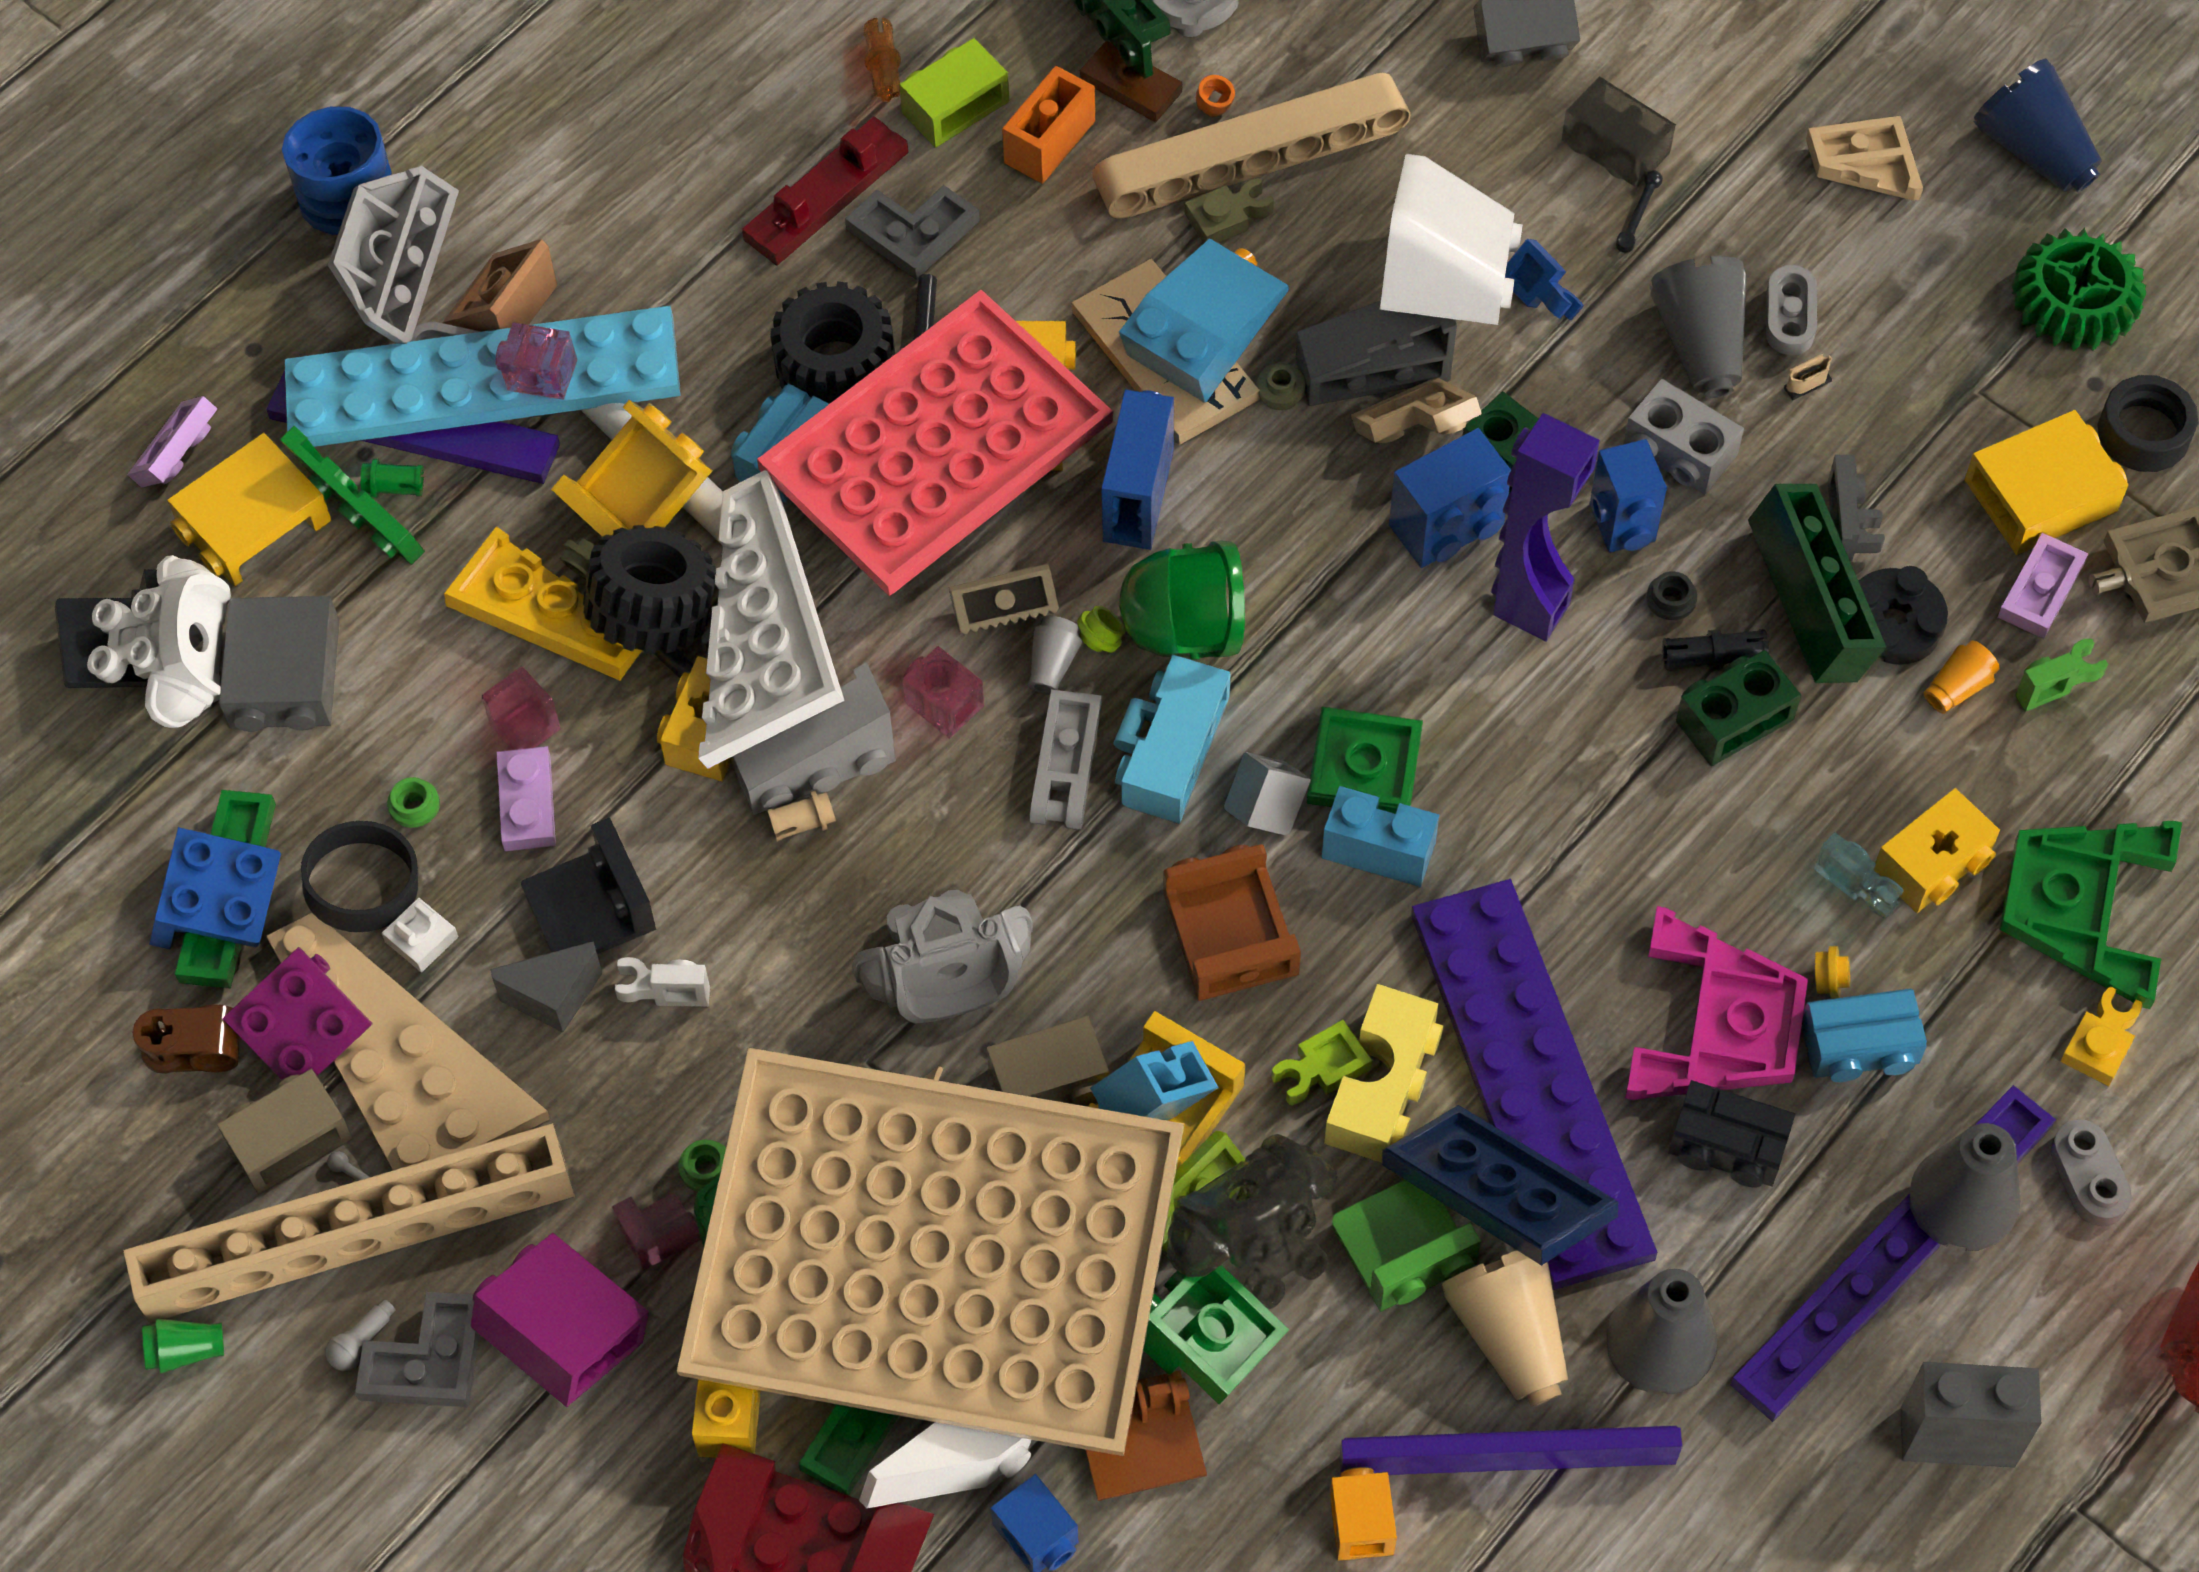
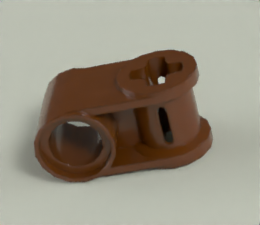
M205 1005L198 1008H157L148 1010L139 1016L134 1023L132 1031L134 1042L141 1051L143 1062L148 1069L162 1074L191 1071L219 1073L236 1068L239 1058V1035L223 1019L233 1008L225 1005ZM159 1021L163 1023L164 1028H160ZM158 1055H162L164 1061H161Z

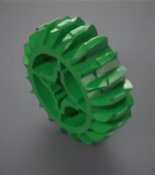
M2085 227L2077 236H2073L2066 228L2059 233L2058 238L2047 233L2041 239L2040 244L2032 243L2031 247L2027 249L2026 255L2018 262L2015 271L2017 275H2015L2012 283V294L2015 295L2014 310L2023 312V325L2036 324V338L2045 334L2052 336L2054 347L2061 341L2070 342L2073 352L2081 343H2085L2092 351L2100 345L2101 341L2111 346L2119 335L2126 336L2127 332L2131 330L2133 323L2140 317L2143 309L2142 303L2146 296V285L2142 283L2144 269L2134 267L2136 264L2135 254H2121L2123 250L2121 241L2112 245L2106 243L2104 232L2097 238L2088 237ZM2084 284V287H2081L2078 295H2074V292H2077L2079 285Z

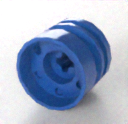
M330 106L312 111L297 120L285 134L282 146L285 163L302 217L314 229L338 235L353 189L360 184L392 175L378 124L367 113L351 107Z

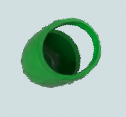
M1220 540L1211 541L1207 547L1192 548V543L1182 544V549L1169 548L1157 551L1131 567L1122 582L1119 609L1124 628L1138 648L1162 657H1172L1173 654L1180 657H1190V660H1200V658L1230 657L1240 653L1245 631V598L1242 565L1236 544ZM1226 578L1229 590V615L1227 612Z

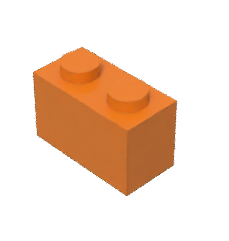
M1055 66L1002 128L1004 164L1043 184L1094 124L1095 86Z

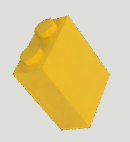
M2076 410L1973 453L1964 479L2016 555L2034 548L2042 533L2058 538L2118 512L2129 485L2122 467L2117 462H2112L2100 445L2095 429L2091 425L2085 424Z

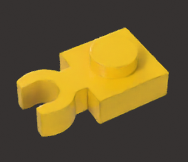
M2109 987L2103 993L2097 1006L2098 1017L2086 1011L2060 1061L2107 1086H2110L2135 1038V1035L2125 1030L2134 1025L2142 1009V1002L2136 999L2129 1011L2119 1012L2115 1010L2111 1001L2117 989Z

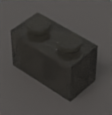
M1599 76L1566 110L1561 140L1567 143L1576 153L1586 155L1606 168L1612 176L1623 179L1638 188L1644 181V176L1647 172L1655 170L1670 154L1676 124Z

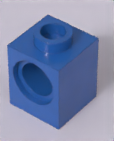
M1034 1474L991 1507L993 1526L1030 1572H1041L1046 1567L1049 1571H1054L1065 1564L1076 1552L1074 1546L1079 1543L1078 1525L1037 1474Z

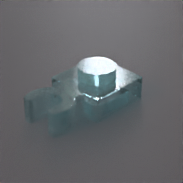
M1834 832L1821 846L1814 870L1854 901L1859 896L1862 897L1867 905L1882 918L1886 919L1900 903L1897 899L1904 892L1903 888L1888 877L1880 876L1874 871L1876 863L1870 859L1868 853L1859 844L1846 841Z

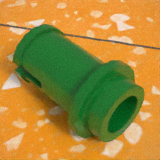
M373 459L372 463L362 464L361 490L363 489L370 493L372 498H377L378 493L422 497L424 477H421V475L424 474L423 465L380 464L379 459Z

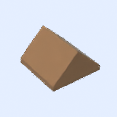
M540 239L494 253L442 323L480 332L529 325L557 287L549 246Z

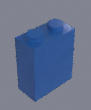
M1125 389L1102 485L1103 542L1152 549L1174 452V397L1164 396L1150 390L1139 392Z

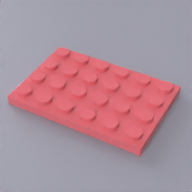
M979 290L760 456L757 462L759 470L761 472L764 470L768 471L777 488L890 597L1113 422V410L985 292Z

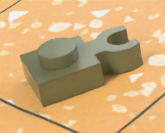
M1255 178L1245 182L1238 193L1232 194L1229 187L1224 185L1185 202V215L1203 243L1209 238L1219 243L1249 230L1248 217L1261 219L1272 214L1274 211V199L1272 196L1266 197L1263 200L1253 199V197L1262 194V181L1260 178Z

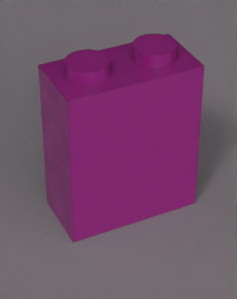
M552 1232L538 1245L529 1244L523 1248L514 1259L512 1265L498 1277L491 1275L477 1287L472 1298L474 1305L470 1327L565 1407H568L643 1343L649 1311Z

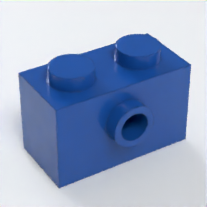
M1647 439L1599 450L1589 505L1609 553L1623 549L1628 551L1638 550L1656 541L1667 486Z

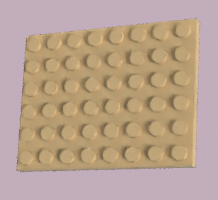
M748 1048L677 1373L679 1376L1124 1456L1184 1123Z

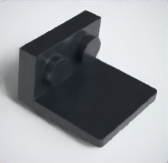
M144 569L140 588L132 590L131 598H59L56 600L55 615L64 685L67 688L147 687L148 678L143 679L135 675L132 664L127 665L126 672L120 680L115 683H107L98 679L96 675L88 670L87 662L95 648L98 646L108 647L109 634L103 632L92 622V613L95 606L103 599H111L126 605L131 610L132 601L138 592L143 589L159 586L157 582V569Z
M610 817L590 825L595 845L587 848L589 853L526 878L521 882L522 890L551 953L594 941L596 952L600 954L656 930L650 901Z

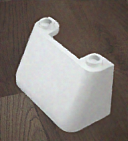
M1406 154L1392 212L1380 310L1498 325L1500 308L1510 309L1514 279L1505 278L1509 252L1516 253L1520 248L1523 224L1513 223L1515 213L1426 156Z

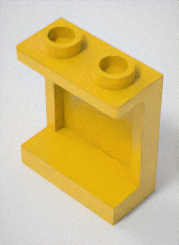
M628 400L623 408L632 417L580 479L576 482L563 474L551 489L602 537L604 535L613 536L614 530L620 528L630 530L633 526L644 525L645 528H654V526L665 528L713 471L699 459L704 450L683 432L676 438L666 428L672 421L651 403H648L643 409L631 400Z
M265 433L259 435L168 499L175 518L170 522L175 534L186 546L194 543L202 551L199 553V557L206 568L217 577L223 574L234 587L243 582L239 572V567L298 524L305 520L315 531H318L332 521L323 494Z
M1154 1011L1143 1026V1041L1130 1060L1136 1056L1157 1050L1162 1053L1169 1047L1193 1041L1219 1087L1173 1119L1167 1120L1184 1123L1177 1170L1208 1139L1244 1087L1245 1063ZM1090 1103L1088 1107L1098 1108V1105Z

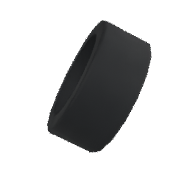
M2137 375L2122 380L2110 391L2097 423L2098 437L2106 453L2120 465L2140 472H2158L2173 467L2186 455L2199 423L2198 411L2190 394L2174 381L2157 375ZM2132 406H2148L2161 411L2170 418L2177 431L2173 438L2164 441H2147L2129 432L2120 421L2119 414L2121 410Z

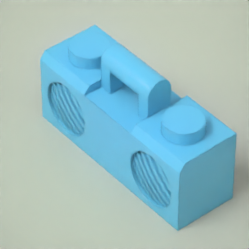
M1172 654L1166 672L1158 670L1151 686L1149 699L1156 701V704L1138 698L1130 700L1113 742L1117 749L1132 754V756L1124 755L1122 757L1115 779V784L1121 785L1122 804L1124 806L1180 824L1230 697L1229 671ZM1144 720L1152 722L1146 738L1138 736Z

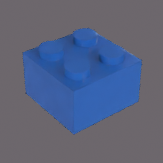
M1477 428L1394 471L1389 526L1420 568L1436 560L1444 562L1452 558L1461 547L1478 538L1485 540L1492 537L1504 525L1506 514L1503 513V507L1509 495L1510 486L1507 485V480L1511 469L1482 431Z

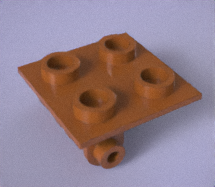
M1181 1370L1175 1371L1171 1375L1166 1373L1137 1381L1124 1456L1086 1450L1098 1501L1207 1476L1188 1402L1190 1399L1188 1385L1185 1377L1182 1378Z

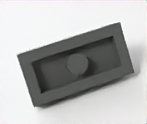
M1835 455L1828 478L1830 515L1848 558L1852 561L1854 553H1879L1884 544V534H1870L1865 529L1880 528L1883 518L1882 512L1878 509H1857V504H1863L1865 500V476L1856 472L1855 455Z

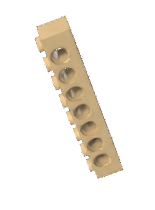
M552 1123L123 1251L134 1300L147 1321L152 1323L156 1322V1318L166 1319L568 1199L575 1195L563 1152Z

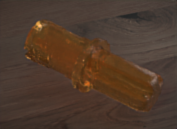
M873 18L868 20L863 27L867 45V53L864 57L865 67L871 72L874 95L881 97L882 102H890L891 98L899 97L900 95L898 67L901 63V56L894 47L892 23L886 18H882L883 32H879L878 19Z

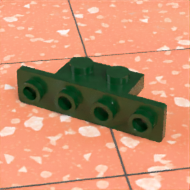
M1073 0L1078 12L1082 16L1087 15L1095 24L1101 38L1104 41L1109 40L1117 48L1126 66H1133L1144 79L1153 76L1150 43L1170 35L1171 32L1170 20L1152 0Z

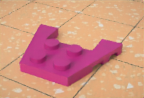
M1657 906L1648 957L1696 965L1703 968L1689 1056L1634 1047L1625 1099L1637 1100L1687 1094L1691 1080L1721 1090L1792 1083L1795 1075L1808 978L1747 948L1743 952L1717 939V933L1701 925L1695 928L1675 918V912L1665 907Z

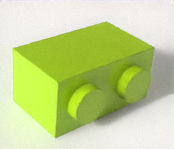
M975 38L960 47L948 50L942 58L923 70L911 73L905 81L899 84L902 114L935 148L1010 102L1008 72Z

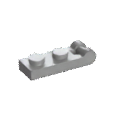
M1051 689L1031 802L1030 823L1046 825L1047 820L1066 822V828L1082 829L1102 706L1101 695ZM1051 790L1070 792L1068 802L1050 800Z

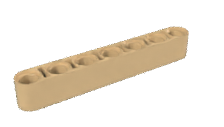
M1377 73L1110 156L1097 164L1093 169L1092 177L1110 216L1124 219L1208 193L1224 185H1234L1392 135L1406 126L1411 114L1392 76L1387 73Z

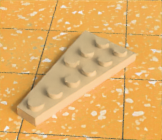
M313 913L267 935L268 941L280 964L298 947L310 958L315 954L324 958L330 966V970L326 975L373 1023L333 1062L392 1171L522 1133L550 1120L548 1111L341 934L331 926L323 923Z

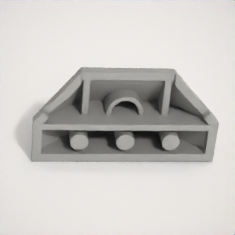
M423 166L366 182L353 189L328 263V267L363 322L394 343L407 344V342L412 340L459 193L458 189Z

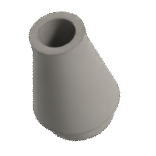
M1045 616L1042 618L1041 624L1034 628L1029 688L1046 695H1050L1051 689L1058 690L1065 673L1082 644V640L1079 637L1080 629L1076 623L1057 616Z

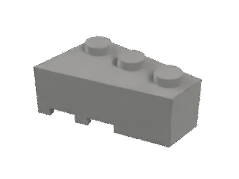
M867 662L853 669L856 679L840 687L844 701L730 757L732 769L753 815L771 808L775 809L788 805L792 800L811 794L810 792L814 790L816 793L828 792L837 787L840 782L858 775L876 774L888 764L896 761L890 711Z

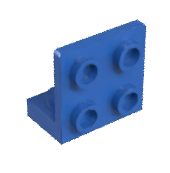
M178 827L149 945L170 949L174 932L184 934L189 932L246 946H259L281 853L278 850Z

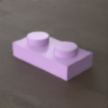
M204 396L182 401L127 475L141 488L170 482L182 469L184 463L180 459L187 449L199 444L210 431L211 426L207 422L216 412L217 408Z
M2042 533L2005 599L1997 618L2044 639L2083 568L2088 553Z
M548 746L497 752L501 840L504 851L556 846L551 757Z

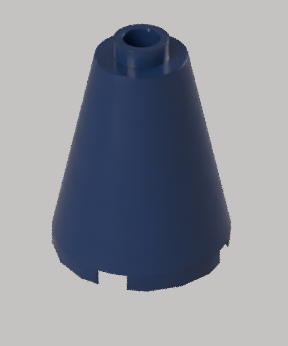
M2045 58L2021 71L2018 75L2022 79L2012 84L2009 88L2006 84L2002 86L1978 110L1973 122L1980 131L2062 191L2066 192L2074 188L2079 193L2099 177L2100 173L2096 168L2102 160L2055 67Z

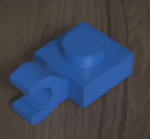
M1526 239L1507 262L1505 278L1514 279L1513 292L1527 307L1537 308L1543 302L1547 309L1560 319L1565 315L1569 320H1573L1584 306L1574 294L1558 284L1566 271L1537 240Z

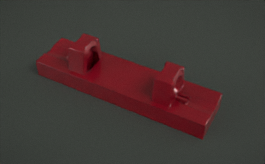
M875 116L857 131L852 128L840 138V145L794 185L791 187L785 185L774 195L773 203L742 228L743 240L778 266L908 154V141L889 129ZM852 159L856 162L860 169L850 163L849 160Z

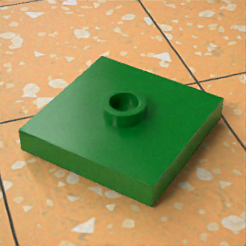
M1321 707L1310 775L1311 780L1307 793V804L1332 807L1338 788L1342 786L1379 797L1378 809L1396 814L1399 803L1411 806L1423 720Z

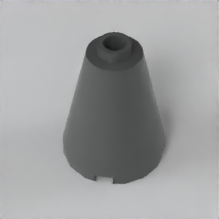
M1710 256L1712 265L1696 267L1694 259H1689L1668 266L1656 273L1651 279L1650 295L1693 389L1696 392L1704 393L1707 398H1719L1731 394L1734 391L1733 387L1742 380L1747 274L1744 263L1735 257Z
M1976 1124L1927 1156L1919 1164L1911 1181L1910 1210L1918 1226L1930 1238L1946 1247L1948 1244L1967 1247L1965 1251H1979L1996 1245L2012 1230L2019 1215L2021 1201L2016 1146L2006 1130L1994 1124Z
M1667 1269L1658 1273L1621 1301L1610 1317L1607 1328L1608 1357L1618 1374L1635 1388L1646 1392L1650 1389L1667 1392V1394H1679L1697 1385L1711 1369L1717 1353V1332L1704 1289L1700 1281L1693 1274L1685 1270Z

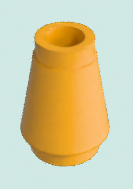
M1971 640L1965 646L1958 645L1930 683V686L1923 692L1924 697L1935 710L1945 714L1951 708H1954L1995 681L1994 674L2000 670L1999 663L1994 655L1977 641Z

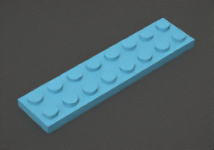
M671 306L407 342V344L396 343L285 359L287 432L295 426L308 438L314 447L591 409L611 403L626 404L628 400L641 402L681 396Z

